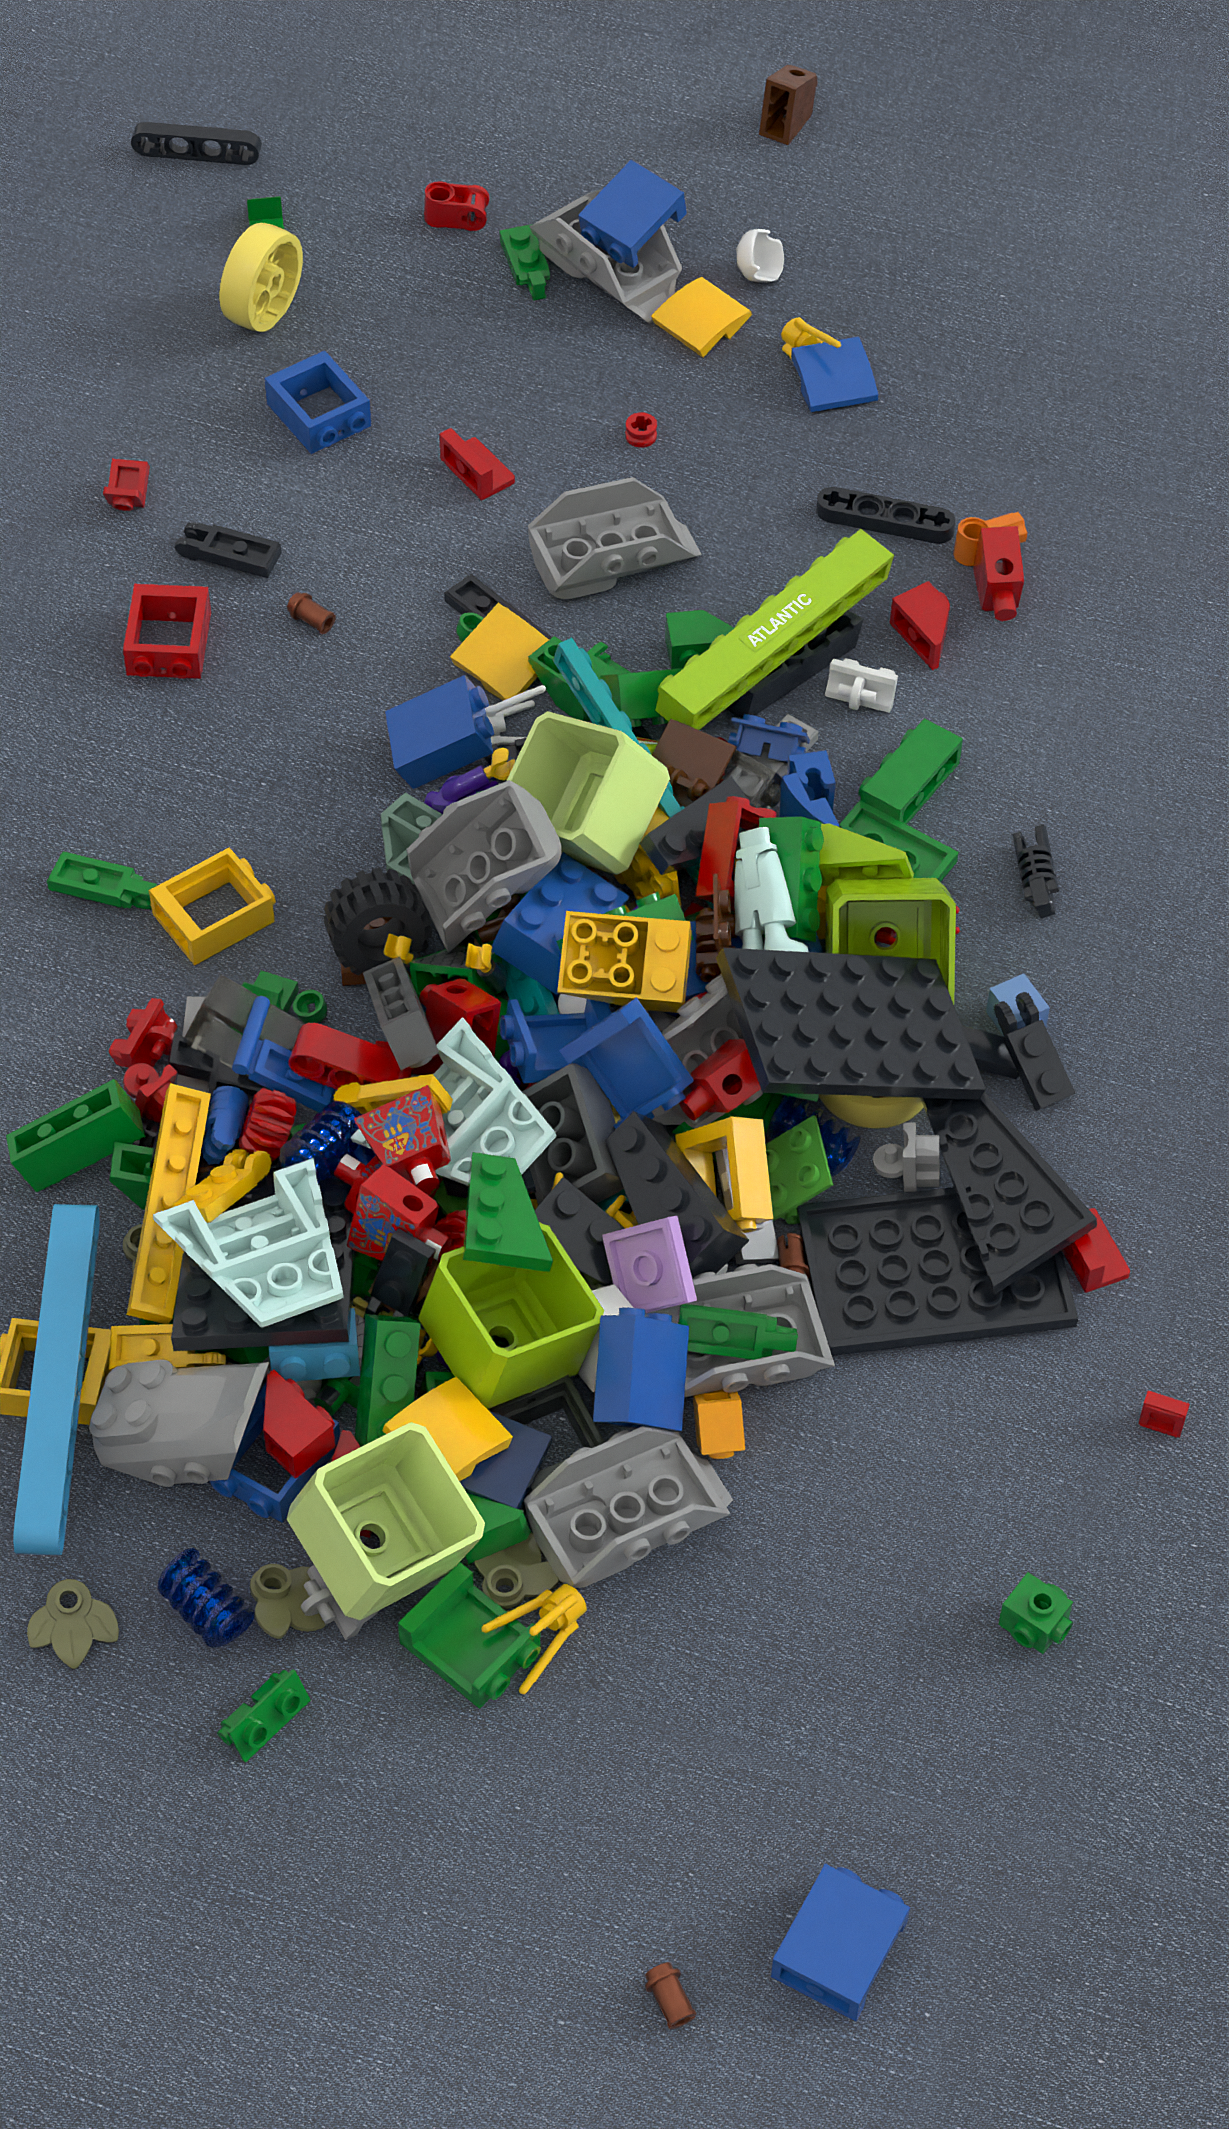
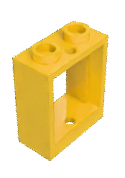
M230 847L149 890L153 916L194 966L275 922L273 905L276 903L272 890L266 883L260 884L248 861L245 858L239 859ZM230 882L248 905L201 930L183 907Z
M729 1117L675 1135L676 1145L715 1196L716 1186L712 1152L725 1148L728 1149L734 1209L727 1212L743 1233L756 1231V1224L773 1220L763 1119Z
M12 1318L8 1334H1L0 1414L27 1417L30 1391L15 1389L25 1350L35 1351L39 1321ZM88 1327L85 1358H89L81 1390L78 1424L90 1425L92 1413L99 1400L106 1377L111 1371L109 1370L111 1330Z

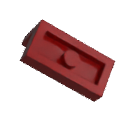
M452 428L439 433L440 459L481 501L515 483V475L476 437L464 441Z
M1095 1208L1089 1210L1097 1218V1227L1062 1250L1085 1293L1128 1279L1130 1275L1128 1265Z

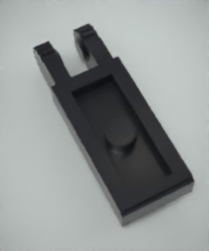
M192 521L191 523L188 522L184 528L183 533H185L184 536L186 538H179L174 545L175 551L181 557L183 556L193 561L200 559L265 578L269 577L282 553L279 542L214 524L209 526Z
M1022 992L1016 996L1015 1001L1025 1027L1017 1029V1020L1010 1006L1005 1001L995 1004L993 1010L1004 1035L1002 1037L1034 1109L1038 1111L1076 1093L1042 1019L1039 1020V1011L1033 1002L1034 1000H1032L1029 993Z
M398 1228L391 1236L370 1294L372 1299L366 1308L363 1319L365 1320L366 1314L381 1315L384 1304L396 1310L393 1316L408 1317L416 1306L436 1249Z

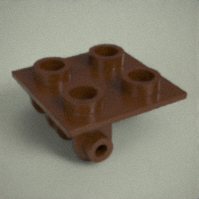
M670 719L652 756L667 767L673 796L680 807H687L717 786L737 747Z
M713 874L714 909L704 908L696 917V974L700 976L703 982H711L721 975L716 957L722 948H736L731 946V938L738 937L735 934V914H730V894L728 889H721L718 874Z

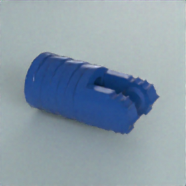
M222 1086L213 1091L207 1113L206 1133L202 1147L203 1158L209 1165L219 1164L223 1161L227 1151L233 1148L236 1143L235 1140L240 1137L249 1099L245 1092L239 1088Z

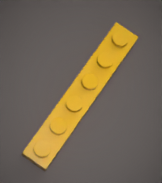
M171 1083L166 1090L126 1315L162 1324H169L173 1318L184 1250L153 1220V1214L171 1208V1205L184 1196L186 1190L196 1183L210 1093Z

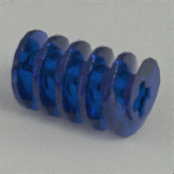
M787 1095L771 1117L769 1127L771 1140H774L814 1115L817 1118L831 1176L839 1174L853 1158L859 1146L861 1136H856L851 1141L847 1140L851 1130L849 1126H843L836 1133L834 1132L837 1123L836 1118L831 1117L822 1124L823 1110L820 1108L816 1109L809 1116L807 1115L810 1107L809 1101H803L796 1108L794 1104L797 1097Z
M333 1101L328 1103L321 1112L317 1113L310 1122L304 1125L301 1131L296 1132L291 1140L280 1149V1161L283 1169L313 1158L318 1184L320 1180H325L330 1171L337 1168L341 1159L346 1154L350 1155V1152L355 1151L360 1146V1144L353 1142L351 1137L359 1129L354 1118L362 1114L345 1102Z
M185 1549L171 1560L163 1570L158 1580L157 1589L159 1594L168 1599L170 1606L179 1611L181 1618L185 1622L191 1623L192 1630L202 1636L206 1646L211 1648L224 1646L238 1638L248 1629L255 1617L254 1610L251 1608L242 1610L244 1599L241 1596L231 1598L233 1587L230 1584L220 1585L222 1581L221 1574L216 1571L209 1573L211 1564L205 1559L198 1561L200 1556L198 1549Z

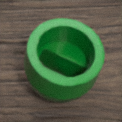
M475 613L462 614L456 627L459 640L463 642L484 618Z
M316 990L301 992L293 1002V1010L296 1016L305 1024L321 1023L327 1016V1003L322 994ZM315 1003L316 1010L311 1012L309 1004Z

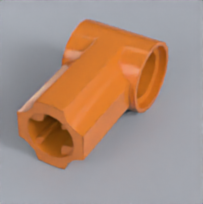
M1012 512L986 521L976 517L961 520L958 524L953 552L955 560L965 566L974 565L981 528L1018 526L1020 543L1026 542L1028 532L1023 517L1019 512Z

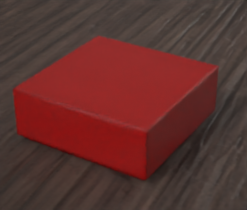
M1148 1390L1138 1424L1180 1438L1190 1404Z

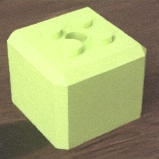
M547 711L535 719L507 781L510 780L523 787L541 802L559 837L561 854L564 852L580 864L617 875L629 868L639 843L667 787L670 776L667 767L622 731Z
M412 1422L319 1468L291 1503L287 1516V1521L344 1615L357 1620L368 1617L448 1574L482 1538L485 1526L484 1520L427 1428ZM370 1530L374 1532L380 1539V1548L371 1549L366 1547L360 1539V1531Z

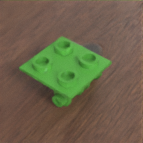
M814 1115L765 1144L773 1212L772 1221L781 1217L786 1219L788 1224H798L797 1207L833 1186L817 1118Z

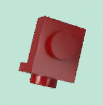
M112 458L108 487L105 486L103 489V495L108 504L122 511H131L134 507H145L150 470L148 462Z

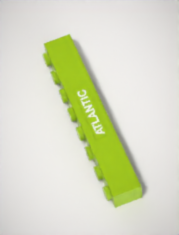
M862 529L850 538H842L831 553L826 557H818L802 576L796 575L790 579L784 590L779 594L767 597L755 613L751 616L749 614L743 616L735 628L726 636L723 634L719 635L707 651L700 656L698 654L692 656L685 664L683 670L675 676H667L658 687L657 692L659 696L655 711L668 721L673 719L700 730L888 578L894 554Z

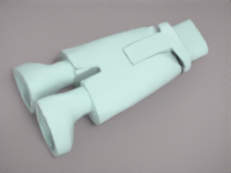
M759 827L740 833L741 849L736 851V859L741 860L736 862L734 906L735 934L743 936L742 949L808 952V947L805 944L791 940L785 928L796 924L781 862L776 853L777 846L770 843L769 828ZM762 934H765V944L763 943Z

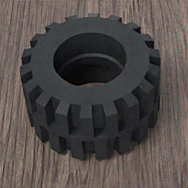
M372 868V872L365 874L364 870L355 873L356 878L350 880L347 877L341 881L342 888H334L330 893L332 901H328L325 904L324 910L326 915L323 916L324 924L336 957L339 958L340 963L345 968L350 967L352 973L359 976L361 973L393 959L384 955L388 934L410 938L412 942L409 950H414L418 954L419 952H426L429 946L427 939L432 938L431 920L419 890L415 884L412 885L410 878L403 874L399 877L397 871L392 869L383 873L381 868ZM392 917L388 923L379 928L363 929L367 924L378 918Z

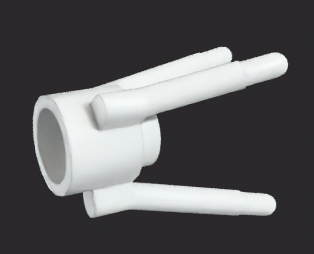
M538 686L485 708L486 715L494 730V736L491 737L492 745H515V740L527 738L500 736L501 732L506 731L504 717L534 707L535 702L533 700H526L546 691L545 686Z

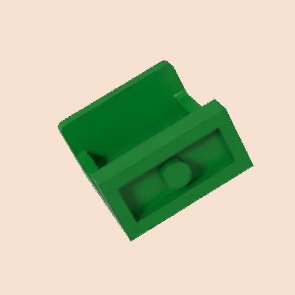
M461 1562L398 1622L400 1644L479 1709L490 1698L492 1700L499 1698L509 1686L511 1676L520 1667L523 1669L528 1668L541 1651L540 1633L532 1636L529 1632L530 1628L535 1625L534 1623H531L526 1628L518 1620H514L488 1633L482 1632L481 1628L484 1624L507 1613V1611L474 1586L473 1572Z

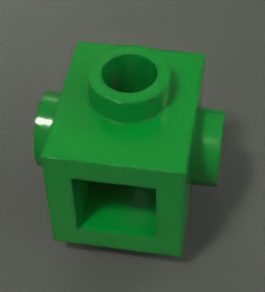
M1027 1572L1002 1604L998 1625L1010 1632L1013 1639L1026 1648L1033 1647L1044 1654L1052 1642L1058 1645L1061 1644L1071 1630L1073 1621L1069 1619L1073 1601L1068 1599L1064 1591L1056 1585L1045 1584Z

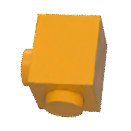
M722 1389L693 1395L696 1442L701 1454H708L710 1458L724 1459L734 1456V1451L745 1450L742 1402L738 1392H725Z

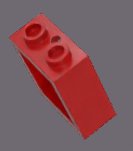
M134 584L123 646L127 676L201 679L211 617L208 587ZM142 620L193 622L190 646L138 644Z
M735 796L727 797L726 802L709 803L696 897L713 903V874H718L721 889H728L731 911L735 912V881L731 879L739 827L747 830L759 828V818L776 817L774 810L755 808L750 806V800Z

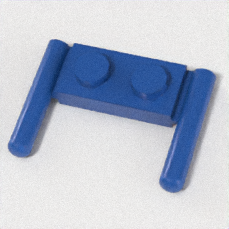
M264 996L256 997L232 1065V1070L237 1074H248V1079L271 1090L274 1089L286 1093L285 1096L291 1097L296 1102L321 1114L325 1111L334 1120H343L347 1108L341 1109L334 1102L333 1095L337 1089L296 1074L288 1065L292 1051L268 1039L259 1040L270 1007V1001Z

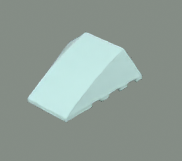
M462 1017L437 1044L438 1054L443 1064L433 1075L453 1101L450 1111L442 1114L451 1161L448 1165L435 1170V1172L468 1186L472 1152L515 1158L522 1175L557 1135ZM358 1129L352 1135L351 1140L371 1148L360 1129Z
M313 1158L275 1171V1195L224 1212L210 1223L205 1222L194 1200L153 1214V1220L261 1328L343 1298L342 1285L330 1241L329 1227L324 1214L322 1196L316 1178Z

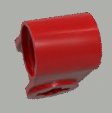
M442 181L430 183L426 186L424 192V220L428 225L436 228L480 230L487 221L485 208L489 204V193L485 188L478 185L450 184ZM472 195H475L474 204H471ZM472 212H475L474 221H471Z

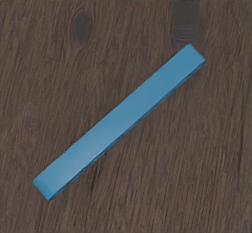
M54 1204L14 1523L13 1543L15 1554L62 1555L64 1548L99 1239L100 1213L98 1205Z

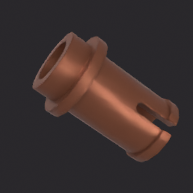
M307 592L295 593L288 602L287 610L293 619H302L320 633H327L334 625L336 620L335 613L314 602L312 596Z
M787 1233L788 1246H786L784 1235L780 1236L777 1239L780 1267L806 1274L807 1278H809L810 1271L809 1267L805 1264L802 1236L796 1233Z
M666 1962L652 1968L645 1974L647 1979L645 1989L647 1992H653L667 2021L668 2028L675 2029L693 2020L697 2013L692 2008L678 1979L681 1976L680 1970L677 1968L673 1969L671 1963Z

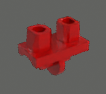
M151 998L145 1009L131 1010L126 1019V1027L131 1033L128 1039H114L109 1048V1054L116 1065L129 1068L134 1064L143 1063L154 1067L157 1060H160L163 1054L169 1055L171 1042L178 1027L175 1021L165 1013L162 999Z
M143 1063L134 1064L127 1069L123 1079V1086L127 1094L136 1098L135 1104L140 1110V1115L161 1123L166 1090L170 1083L174 1084L178 1073L170 1064L163 1069L160 1078L156 1070L150 1065Z

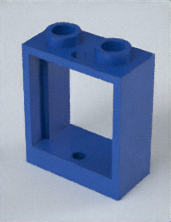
M325 350L264 378L267 405L310 454L329 447L371 426L370 400ZM331 387L345 404L311 419L297 401Z
M265 1383L256 1397L228 1479L210 1481V1484L221 1495L225 1497L235 1496L246 1502L248 1507L257 1515L263 1518L271 1516L283 1523L288 1516L291 1503L319 1468L325 1466L335 1453L340 1438L339 1422L333 1419L335 1423L333 1427L335 1447L298 1478L295 1479L291 1476L278 1494L237 1472L233 1468L263 1430L267 1384Z

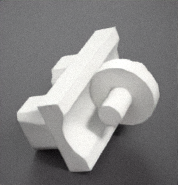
M847 658L843 661L832 660L825 692L826 697L849 702L850 709L858 710L861 705L890 713L893 707L898 675H895L894 670L882 667L876 670L860 666L858 661Z

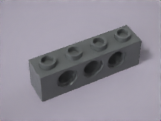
M399 956L363 972L380 1026L400 1069L402 1070L407 1067L417 1068L427 1064L432 1059V1056L439 1053L417 992L401 957Z

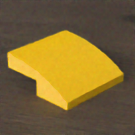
M700 277L685 285L668 298L651 317L656 325L704 358L723 336L730 340L751 317L752 313L709 281Z
M497 603L454 651L450 658L455 666L481 681L485 690L504 701L525 692L538 677L528 662V656L549 639L518 615Z
M457 1376L437 1386L408 1405L389 1420L382 1430L385 1434H388L410 1422L426 1427L459 1481L471 1476L477 1463L507 1449L513 1438L506 1428Z

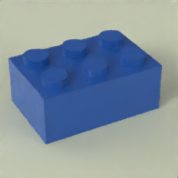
M563 852L557 865L531 888L504 919L492 944V952L557 995L561 952L556 941L563 939L566 911L603 914L623 905L625 906L629 896Z

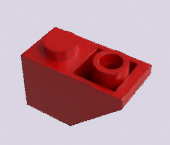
M273 1369L267 1374L263 1425L266 1451L296 1479L335 1447L333 1430L335 1423L323 1407L317 1406L315 1408L305 1399L303 1390L293 1379L288 1378L285 1380Z

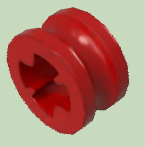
M644 412L630 415L626 420L625 436L627 442L638 448L648 447L655 443L657 439V420L655 417Z

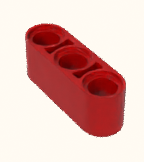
M318 1023L302 1025L288 1064L296 1074L337 1090L342 1085H349L354 1082H358L360 1085H368L383 1081L411 1078L413 1068L410 1067L400 1069L392 1050Z

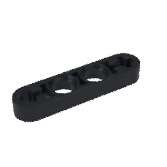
M141 122L137 124L131 138L132 148L143 156L239 165L255 163L259 158L262 145L260 138L255 133L247 130ZM182 138L188 145L178 146L173 143L172 139ZM208 140L215 141L221 148L211 149L204 142Z
M839 487L824 488L817 495L816 513L820 519L829 523L934 544L946 543L954 536L955 516L949 510L941 507ZM871 508L877 511V513L866 516L861 514L859 510ZM907 515L912 518V521L901 523L895 520L894 517ZM919 520H923V525L919 524Z

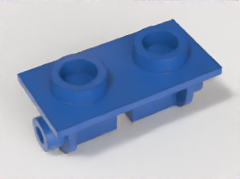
M744 714L742 719L733 717L731 719L738 732L730 733L728 743L737 747L736 753L761 757L764 744H769L771 746L768 759L788 763V755L806 752V748L800 746L801 742L810 743L807 733L802 732L803 727L793 723L780 722L779 727L767 725L764 718Z

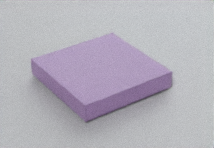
M678 1216L667 1217L602 1235L613 1284H615L634 1308L645 1309L646 1314L697 1301Z

